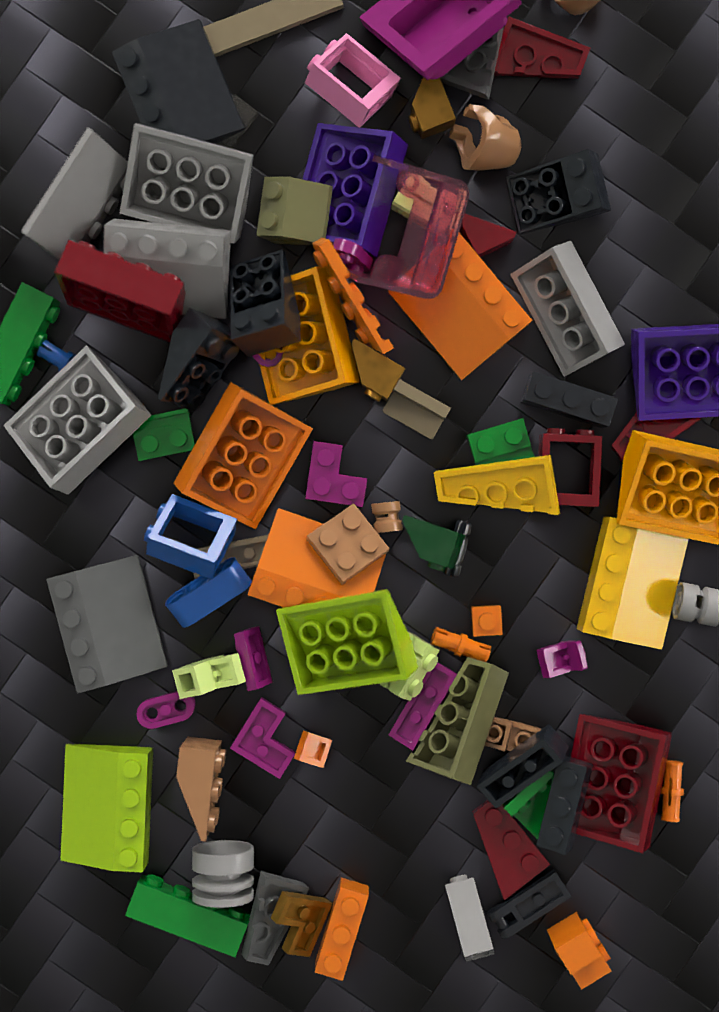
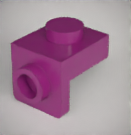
M580 640L562 641L536 650L543 678H552L573 670L582 671L588 668L586 652Z

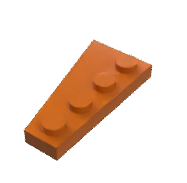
M320 238L313 242L312 245L315 249L313 257L321 269L325 267L330 277L327 279L329 287L335 295L339 294L344 302L341 308L345 316L349 320L353 319L358 329L355 330V334L358 340L383 354L393 349L394 347L390 340H384L378 334L376 329L381 325L375 315L372 316L367 308L362 307L361 304L364 303L365 298L359 288L353 282H347L346 279L350 277V273L330 240Z

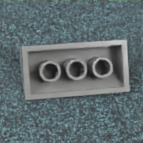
M572 241L550 248L510 274L564 377L625 345Z

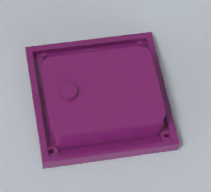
M380 0L359 18L365 28L426 80L441 78L502 29L508 21L507 16L518 8L522 2L521 0Z

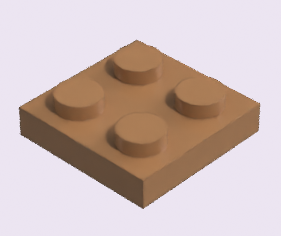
M354 503L311 532L306 538L341 585L388 553L390 549Z

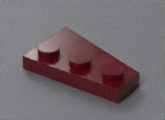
M509 16L503 30L494 75L579 79L591 48Z
M636 412L611 448L623 463L632 430L674 439L700 421L701 417L639 421Z
M487 799L472 812L505 901L550 864L515 818L502 805L495 808Z

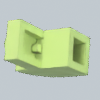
M238 653L211 657L172 670L180 699L203 695L218 688L246 682Z

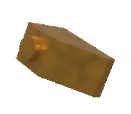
M423 77L412 103L411 115L408 116L413 132L418 131L421 140L450 129L455 124L456 117L440 78L426 80Z
M354 338L351 345L361 385L366 389L364 394L377 402L381 398L387 401L404 373L405 368Z

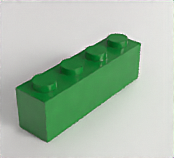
M23 282L0 326V403L8 406L19 397L22 389L19 385L24 375L28 376L33 369L35 363L33 357L40 346L43 347L42 343L47 340L46 331L50 323L53 324L57 320L60 313V308L58 307L60 302L57 299Z
M142 874L125 914L129 918L232 957L237 955L250 919V915L245 914L246 911L238 906L215 908L197 905L192 901V893L189 888L183 885L172 886L166 884L161 877L153 874H148L147 876Z

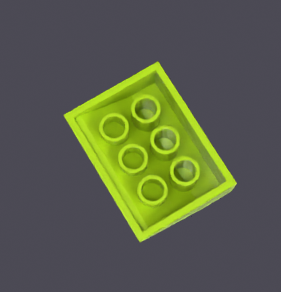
M388 590L278 608L276 610L298 695L405 680L418 669L412 640Z
M88 744L65 745L61 861L109 871H144L149 861L153 747Z

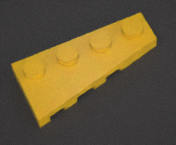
M551 455L438 470L433 473L438 501L474 506L476 504L486 505L499 509L512 508L525 512H546L550 515L560 514Z

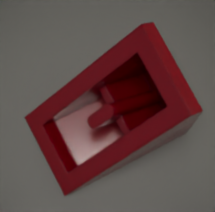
M462 212L457 221V226L463 238L480 258L510 244L516 234V231Z

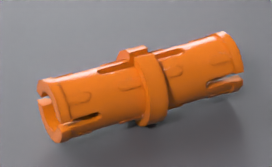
M437 626L433 631L430 641L431 645L452 651L458 657L463 655L483 662H487L491 653L490 645L468 638L466 634L461 633L458 635Z
M667 760L664 785L661 787L660 793L663 794L661 820L667 822L680 821L681 796H684V789L681 788L683 762Z

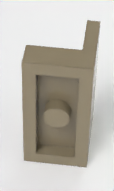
M399 379L383 409V413L423 436L433 439L451 408Z

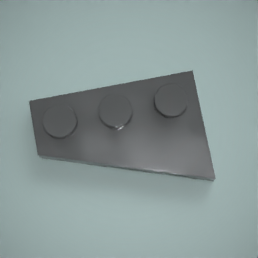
M504 27L440 78L441 82L489 100Z
M263 871L260 872L241 953L246 961L264 965L270 964L289 928L288 925L276 924L271 919L273 911L282 891L306 895L309 887L304 882Z

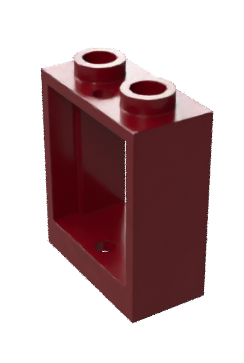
M547 428V433L539 435L538 457L550 455V442L591 444L589 495L557 493L559 505L599 507L602 436H594V430H576V435L565 434V429Z

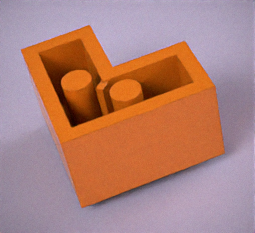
M577 912L547 929L555 950L569 973L575 978L581 990L612 972L607 964L611 957L600 942L587 918L581 920Z

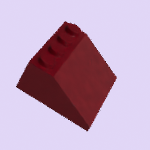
M68 240L55 269V275L67 305L170 343L172 333L182 319L186 294L184 282H181L179 277L171 273H164L163 275L154 272L150 266L144 263L136 262V264L125 261L117 253L107 252L106 254L98 251L87 242L79 241V243Z
M579 714L571 757L594 765L576 834L640 853H644L650 847L672 733L642 725Z

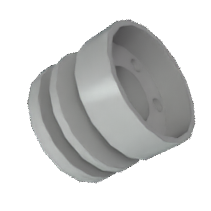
M216 840L203 842L192 847V870L199 873V875L192 878V887L195 888L192 890V901L197 905L215 908L234 907L251 902L254 899V889L251 887L254 884V878L245 872L254 868L253 845L243 841Z

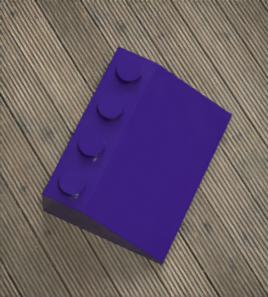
M318 123L303 180L327 184L333 187L326 239H329L332 245L335 239H345L360 245L370 256H378L408 144L393 131Z
M719 324L631 329V361L637 419L644 421L719 417Z

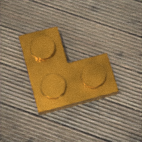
M282 891L271 919L276 924L291 926L282 946V949L287 954L310 957L332 906V903L327 898Z

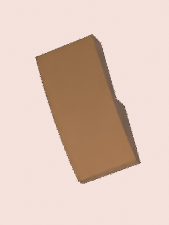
M494 717L484 746L501 751H511L542 728Z

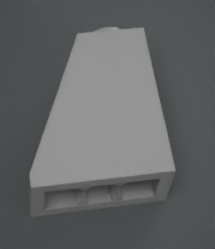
M459 875L451 878V883L446 884L445 887L466 962L494 955L493 945L474 877L467 878V875Z

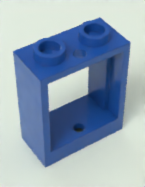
M172 494L167 504L162 503L160 505L155 525L150 524L145 533L144 541L147 542L146 554L213 579L235 536L237 518ZM172 516L217 533L207 553L162 536Z

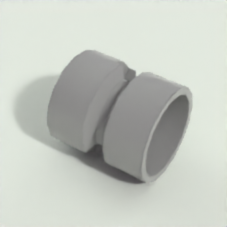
M680 582L677 586L672 607L673 618L688 622L696 619L699 624L716 627L719 624V589L704 587L700 590L699 585Z

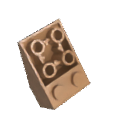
M187 737L179 749L176 778L201 841H206L209 833H214L215 825H218L220 807H215V803L218 802V798L221 796L223 778H218V773H221L222 767H224L226 749H221L222 740Z

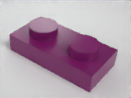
M259 626L234 633L235 647L241 661L247 690H256L273 683Z

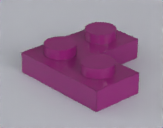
M314 441L305 499L352 505L354 503L356 506L363 507L367 478L339 474L343 445Z
M261 697L230 749L280 779L296 752L272 738L286 712Z

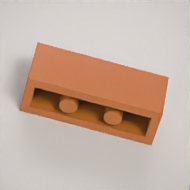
M340 878L316 957L315 973L343 981L369 897L368 885Z

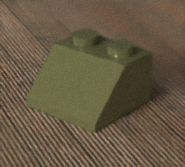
M264 177L257 236L274 244L312 245L313 242L320 238L326 239L333 187L293 177Z

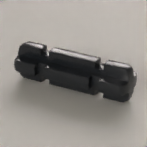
M456 521L454 531L464 534L465 538L455 567H445L444 574L447 576L458 577L460 575L462 566L459 565L460 562H463L468 543L466 538L467 535H470L472 524L469 522Z

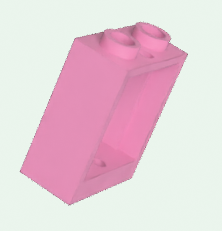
M346 33L338 41L332 40L326 47L323 55L317 54L313 57L307 66L309 74L305 84L360 128L392 97L401 78ZM338 62H341L370 86L372 90L361 99L332 75L329 70Z

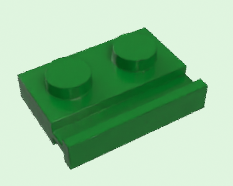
M189 409L151 415L133 433L138 461L140 462L190 452L196 444Z
M523 418L466 435L476 465L535 457Z

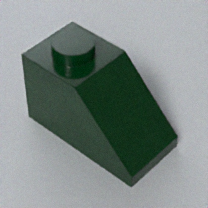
M404 515L402 521L419 557L428 561L427 566L444 572L445 567L454 568L465 535Z

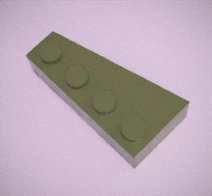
M467 657L448 689L450 692L444 704H439L434 713L436 718L430 728L423 731L419 738L421 743L415 753H410L406 762L471 785L509 672L493 664Z

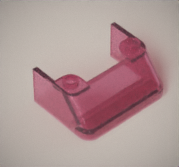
M374 155L373 162L399 169L396 181L398 191L402 195L414 199L398 257L387 254L378 257L373 264L371 274L347 269L350 273L349 278L358 283L424 299H433L443 289L469 200L468 186L463 181Z

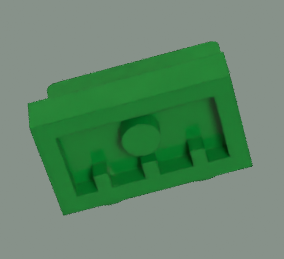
M552 770L502 804L503 808L512 817L515 816L537 840L554 777Z

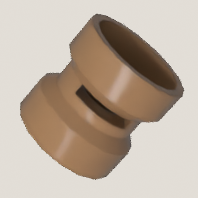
M400 501L371 504L372 513L376 518L373 526L377 533L403 530L402 521L398 516V512L401 510Z

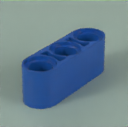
M231 557L221 562L213 579L201 575L173 593L166 600L165 606L179 624L185 628L244 592L251 585L252 580L235 557Z

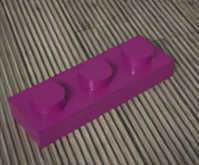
M437 662L435 668L427 672L423 678V688L419 695L412 697L411 701L408 700L388 735L414 751L420 742L419 738L423 731L427 730L432 722L439 704L442 705L449 693L448 689L456 678L457 673Z

